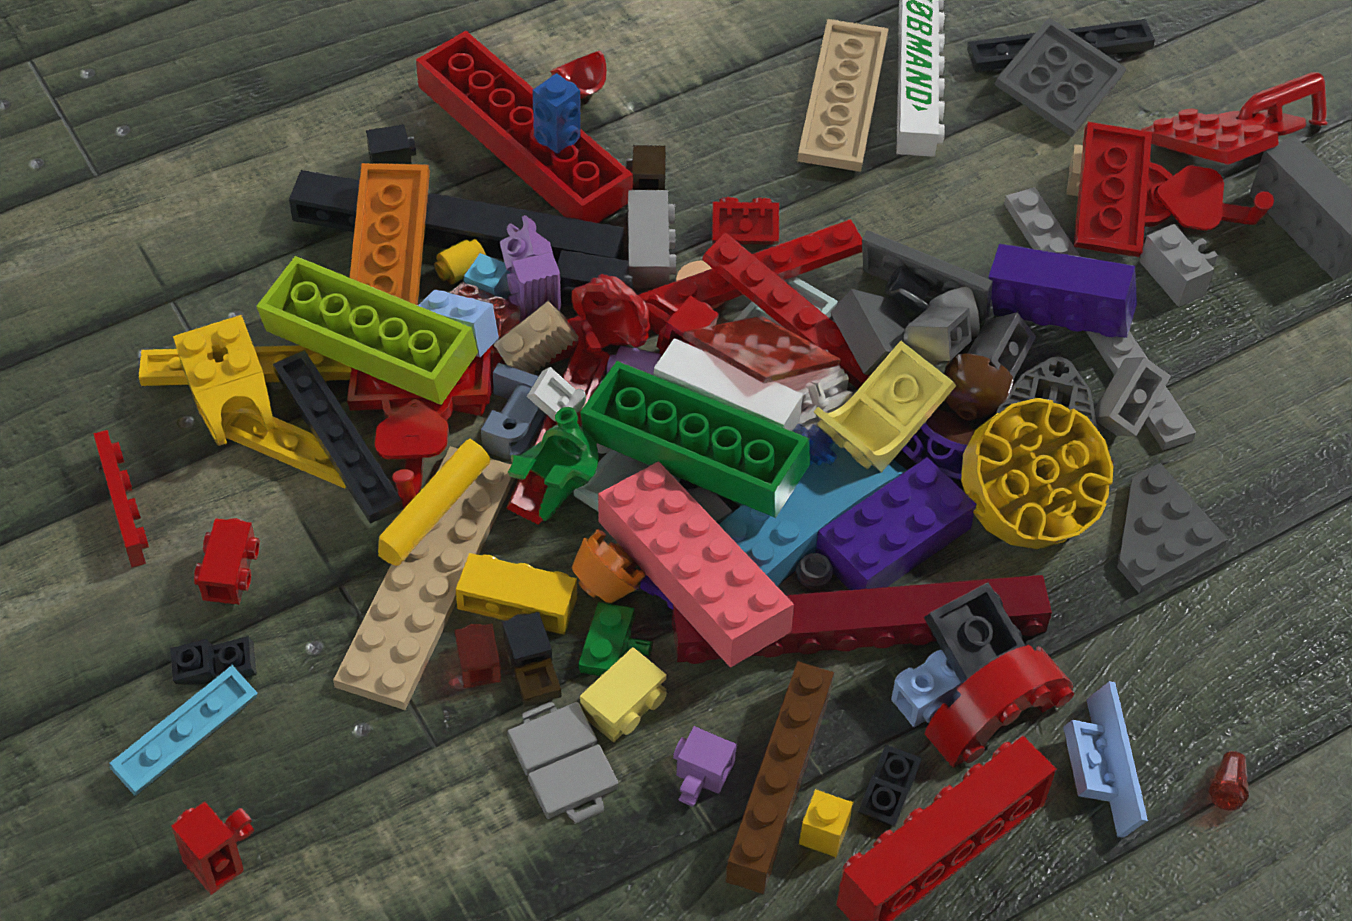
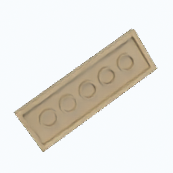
M827 19L797 162L861 172L886 47L888 28Z

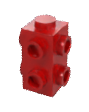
M215 518L212 531L206 532L203 541L204 559L202 563H197L194 572V584L199 585L203 601L239 605L243 591L249 590L252 576L249 567L251 560L258 558L260 540L254 535L252 522H245L237 518L228 520Z

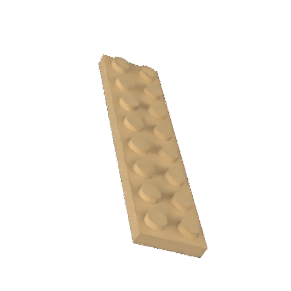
M449 447L438 471L458 448ZM490 458V464L408 557L399 566L390 565L333 679L335 688L406 710L457 602L456 587L469 553L480 554L515 480L514 477H510L508 474L511 464Z

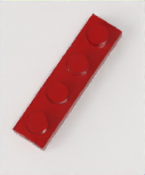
M108 430L93 433L131 567L146 564L142 550L149 548L144 527L136 528L134 523L135 520L141 519L135 498L127 499L126 492L133 489L127 469L119 471L118 464L124 463L119 442L111 443Z

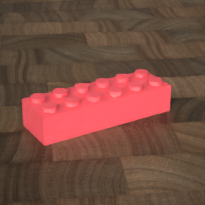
M659 461L598 493L599 523L730 668L791 632L794 608L791 600Z

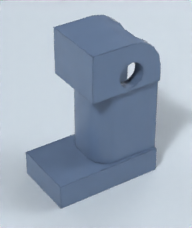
M498 363L493 371L494 394L507 398L508 401L501 413L494 410L491 411L481 429L482 448L487 453L504 459H511L512 455L519 456L528 450L531 441L546 416V413L527 397L539 376ZM511 442H517L516 445L511 446Z

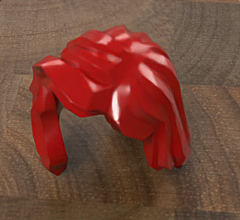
M600 274L598 278H592L590 283L577 287L572 291L573 307L583 321L582 333L585 336V342H587L592 352L601 353L602 348L609 344L632 345L635 348L645 345L650 330L649 310L641 297L622 280L614 276Z

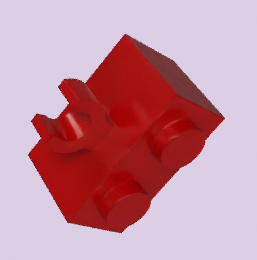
M203 802L198 807L190 808L183 812L177 821L171 825L183 863L212 895L244 871L236 842L251 835L254 832V828L249 824L252 821L242 808L232 813L223 823L208 804Z

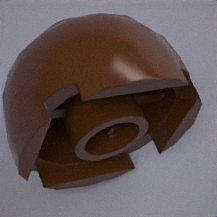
M975 354L956 355L951 363L947 362L943 373L955 383L956 387L944 401L959 417L965 420L985 419L994 416L998 407L1009 397L1014 385L1013 376L1007 368L1001 364L999 370L990 366V359Z

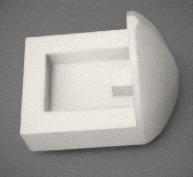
M551 367L541 372L527 395L535 405L554 421H556L555 415L560 409L572 407L578 413L586 402L585 392L582 389H574Z

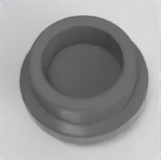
M811 553L798 562L796 576L798 581L805 587L820 589L827 586L832 580L833 567L824 555Z

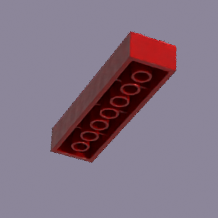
M462 32L416 59L418 87L564 217L598 223L628 204V190H633V174L584 131L580 129V138L573 145L567 146L558 154L547 146L541 145L534 137L533 120L534 88L469 32Z

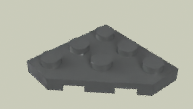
M1161 463L1132 477L1129 485L1127 510L1124 518L1117 568L1140 594L1223 549L1228 541L1226 536Z

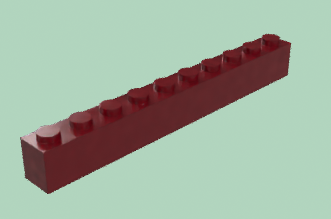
M1043 575L786 595L794 604L791 632L751 656L763 655L764 657L772 658L787 653L800 652L808 655L823 650L851 651L855 648L872 646L888 648L892 645L908 643L925 645L937 640L924 617L930 612L988 582L993 591L1000 596L1003 608L1011 622L1024 636H1035L1046 632L1052 610ZM673 605L672 627L677 662L698 664L706 660L722 659Z

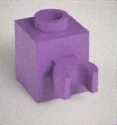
M526 215L522 217V229L519 230L510 223L507 226L509 237L500 241L506 270L511 273V261L552 252L550 242L536 233L535 222Z
M695 726L687 739L682 737L673 755V759L677 760L676 776L684 779L680 788L682 794L679 801L694 807L703 787L719 794L735 763L737 744Z

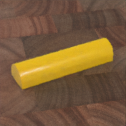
M470 438L466 440L379 536V557L392 565L399 566L490 464V457L478 443Z

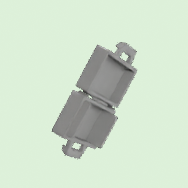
M549 702L522 713L524 724L509 729L508 739L525 774L529 775L528 781L546 818L549 819L566 812L576 824L604 812L601 796L617 790L618 780L599 744L596 745L597 738L579 702L557 709L553 702ZM547 711H550V712H551V713H548V714H546V715H543V716H541V717H538V718H536V719L530 721V718H533V717H535V716H537V715H540V714H542V713H545V712H547ZM592 800L596 803L576 813L573 808Z

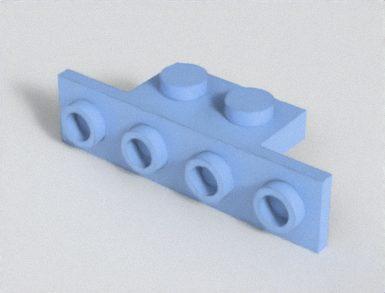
M1109 681L1086 699L1092 723L1071 720L1063 726L1078 796L1109 801L1117 837L1124 838L1147 822L1148 819L1116 684Z

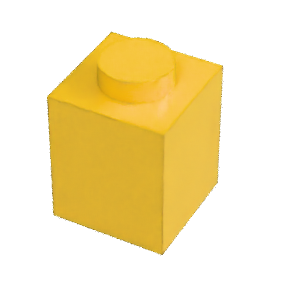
M815 789L802 822L799 844L837 857L849 825L853 802Z

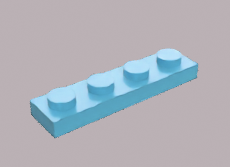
M233 665L230 666L111 761L109 768L136 796L256 699L258 693Z

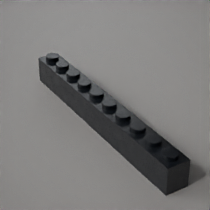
M301 170L289 197L292 221L354 232L360 180ZM428 193L423 245L448 249L464 240L470 242L475 239L484 249L486 256L504 259L500 241L509 237L507 226L511 223L521 230L523 227L522 217L526 215L535 222L536 233L550 242L557 265L562 250L620 260L623 253L624 228L583 221L576 218L555 216L543 212L539 213L481 201L455 198L448 195Z

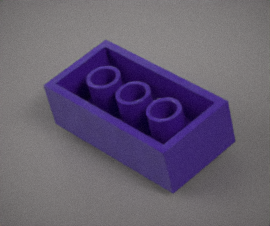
M999 243L988 276L989 280L993 281L991 300L994 315L1001 317L1018 313L1023 320L1032 321L1042 326L1055 325L1066 327L1072 331L1083 330L1100 333L1106 337H1128L1137 305L1135 266Z
M927 457L818 531L815 553L822 554L829 560L833 567V574L849 590L888 587L970 530L974 518L973 510L977 504Z

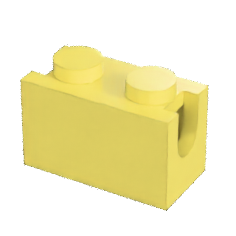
M632 647L580 695V706L588 722L614 743L623 733L625 735L630 734L639 724L641 716L649 709L655 710L662 704L667 692L666 688L661 684L667 679V674Z

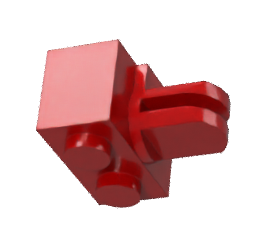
M655 294L646 300L645 304L649 310L650 329L659 334L656 347L660 349L659 354H661V357L674 338L703 351L710 346L719 313L714 311L708 304L700 302L692 296H689L679 309Z

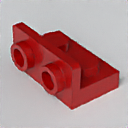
M724 197L720 198L719 202H713L712 244L726 232L739 244L778 245L779 203H772L769 198L752 199V202H739L737 198Z

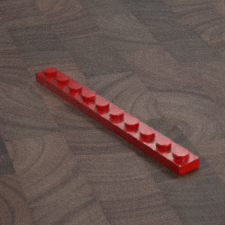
M850 219L752 255L781 279L786 280L862 253V237ZM709 269L644 292L638 296L646 302L651 295L655 294L679 309L689 296L711 307L744 294L714 269ZM579 316L568 319L567 321L578 335V341L580 339L585 341V336L582 333V319ZM573 341L572 345H567V350L562 349L561 354H556V358H551L550 364L571 357L578 341Z

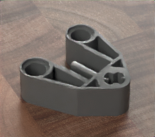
M1063 357L1049 358L1023 373L1013 386L1007 400L996 411V414L1000 413L1013 403L1034 398L1053 400V403L1062 404L1070 410L1074 408L1089 418L1098 430L1091 390L1074 365Z

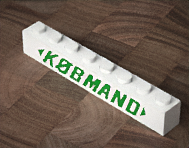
M899 0L897 154L935 157L937 144H943L945 127L943 124H939V120L943 121L945 104L944 101H939V98H943L945 81L939 78V75H943L944 56H939V53H943L944 34H939V31H943L944 12H939V10H943L944 0Z

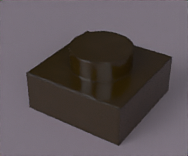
M551 658L514 667V676L525 707L562 697L561 687Z

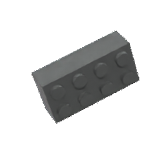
M1295 135L1280 142L1278 146L1265 150L1249 195L1254 199L1260 192L1265 191L1272 194L1274 204L1267 213L1334 280L1351 272L1352 191Z

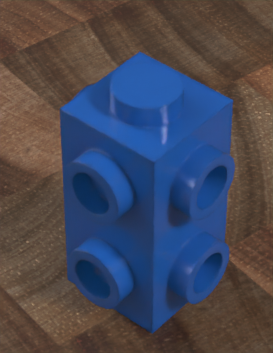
M556 73L533 89L534 137L536 140L557 154L567 146L573 145L580 138V90L574 83L567 81Z

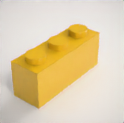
M469 553L456 587L457 609L505 621L518 614L539 612L545 630L565 635L577 600V578L570 577L566 573L559 571L549 572L536 569L526 563L515 564L498 560L496 557L487 554L477 555Z

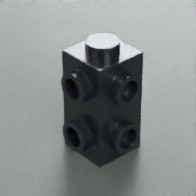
M561 251L557 265L560 272L561 299L572 301V291L575 288L590 283L592 278H598L600 274L617 277L632 289L633 276L628 275V261L588 255L581 252Z

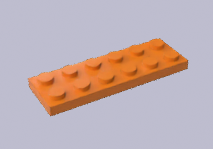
M361 163L350 278L418 305L430 176L429 166Z

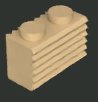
M548 301L496 341L494 346L508 366L534 375L535 371L540 370V366L545 367L546 362H550L551 358H556V354H561L562 349L567 350V345H572L573 341H578V335L564 315Z

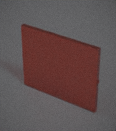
M763 316L684 331L683 338L763 384L839 366L841 361L840 358Z

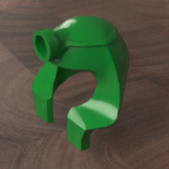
M564 407L556 413L555 420L557 425L545 432L541 442L519 456L512 455L510 459L512 462L508 470L510 477L523 480L529 471H532L545 480L544 484L548 488L539 510V516L544 521H548L556 510L559 509V506L563 504V501L575 489L584 486L590 481L598 466L597 443L588 431L578 425V415L572 407Z

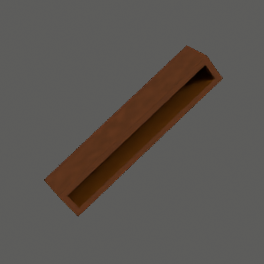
M797 661L728 859L727 883L764 894L831 695L834 672Z

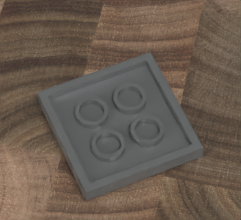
M1049 17L998 76L995 86L1073 137L1124 76L1127 68Z

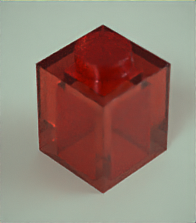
M471 624L462 629H456V649L463 688L501 682L500 661L493 625Z

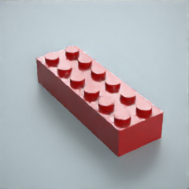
M1024 736L1012 744L1009 741L1003 743L993 753L990 761L983 766L980 763L975 764L963 776V781L954 788L951 785L944 787L935 796L934 803L923 810L919 807L912 811L904 820L902 827L895 832L891 830L884 832L874 842L873 848L864 855L861 853L853 855L842 868L843 874L839 884L840 889L836 905L850 921L896 920L1043 807L1056 768Z

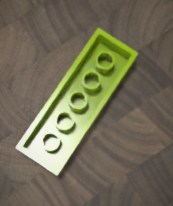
M297 256L292 259L256 306L267 332L442 405L478 353L471 327Z

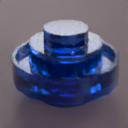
M800 423L792 430L809 438V467L813 463L820 466L823 462L831 466L839 457L830 449L835 444V441L814 423L809 430Z

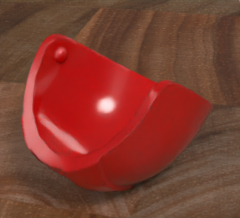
M595 51L551 70L550 73L552 76L557 73L567 81L574 83L580 90V99H584L589 95L597 93L603 87L606 81L607 66L603 53Z

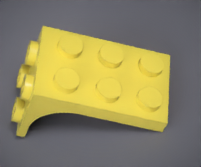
M900 341L843 406L830 413H826L820 407H817L813 411L820 419L816 425L840 448L844 447L864 468L868 470L873 465L882 473L956 385L951 379Z

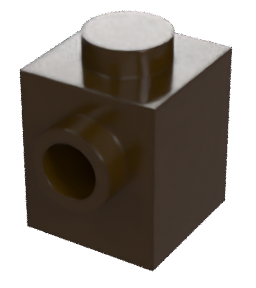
M633 145V158H626V168L633 174V190H665L666 146Z

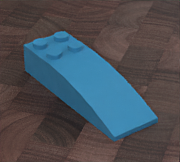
M831 441L810 454L809 467L776 518L742 505L719 525L773 583L779 586L796 571L800 560L808 554L815 553L818 531L907 470L894 459L882 473L873 465L867 470L844 447L840 448Z

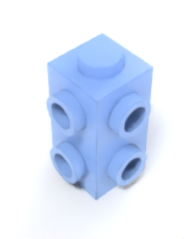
M938 650L931 654L924 664L915 669L907 668L896 677L891 700L911 725L916 727L924 721L929 723L943 703L951 706L961 696L957 688L962 684L944 652Z

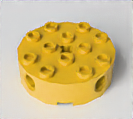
M1034 398L1009 405L975 430L963 453L961 482L964 492L977 504L973 510L974 515L988 532L1013 546L1041 549L1063 543L1069 538L1080 535L1100 519L1107 505L1105 502L1109 496V485L1113 483L1114 467L1105 439L1088 417L1074 408L1070 410L1062 404L1053 403V400Z

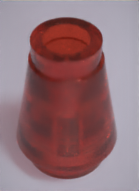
M1229 751L1223 755V759L1209 787L1212 802L1223 810H1238L1249 798L1246 757L1236 751Z

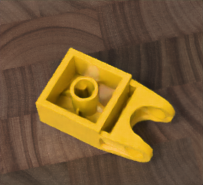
M242 315L173 336L177 353L199 415L203 418L218 446L227 443L226 425L232 417L238 414H251L255 416L266 430L275 428L263 370Z

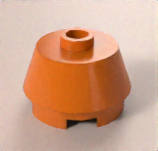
M597 529L589 538L583 539L571 568L580 579L578 584L587 594L593 598L598 596L608 603H613L639 589L638 583L646 574L643 570H635L634 568L637 564L618 543L610 542L608 544L603 540L606 536L605 532Z

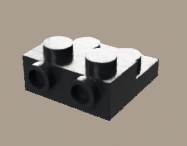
M989 582L930 612L924 617L961 684L996 658L1025 646L1020 630L1011 622L1003 608L1000 596L993 591Z

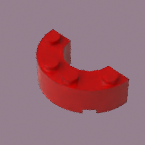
M1030 645L1019 647L988 663L959 686L957 691L961 696L950 707L946 703L941 705L929 722L925 735L952 768L964 761L971 763L985 751L984 747L991 736L1002 725H1009L1017 719L1021 711L1033 706L1038 707L1043 713L1053 706L1060 708L1068 703L1074 696L1073 684L1040 646L1036 648V651Z

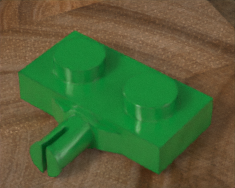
M598 602L578 664L580 673L602 676L632 647L642 655L651 656L653 641L631 637V629L635 620L634 608Z

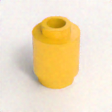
M474 239L470 242L464 240L437 254V262L434 264L435 270L441 280H447L450 284H454L464 279V275L480 253L486 255L485 251L477 240Z

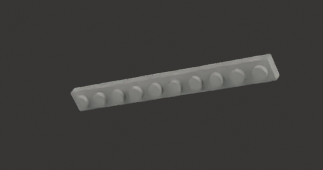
M1035 187L1006 195L1004 205L1033 249L1081 257ZM1086 331L1114 376L1125 358L1145 357L1148 359L1130 331L1127 338L1117 336L1106 337L1100 333ZM1165 386L1145 420L1146 426L1162 450L1191 442L1196 435V431Z

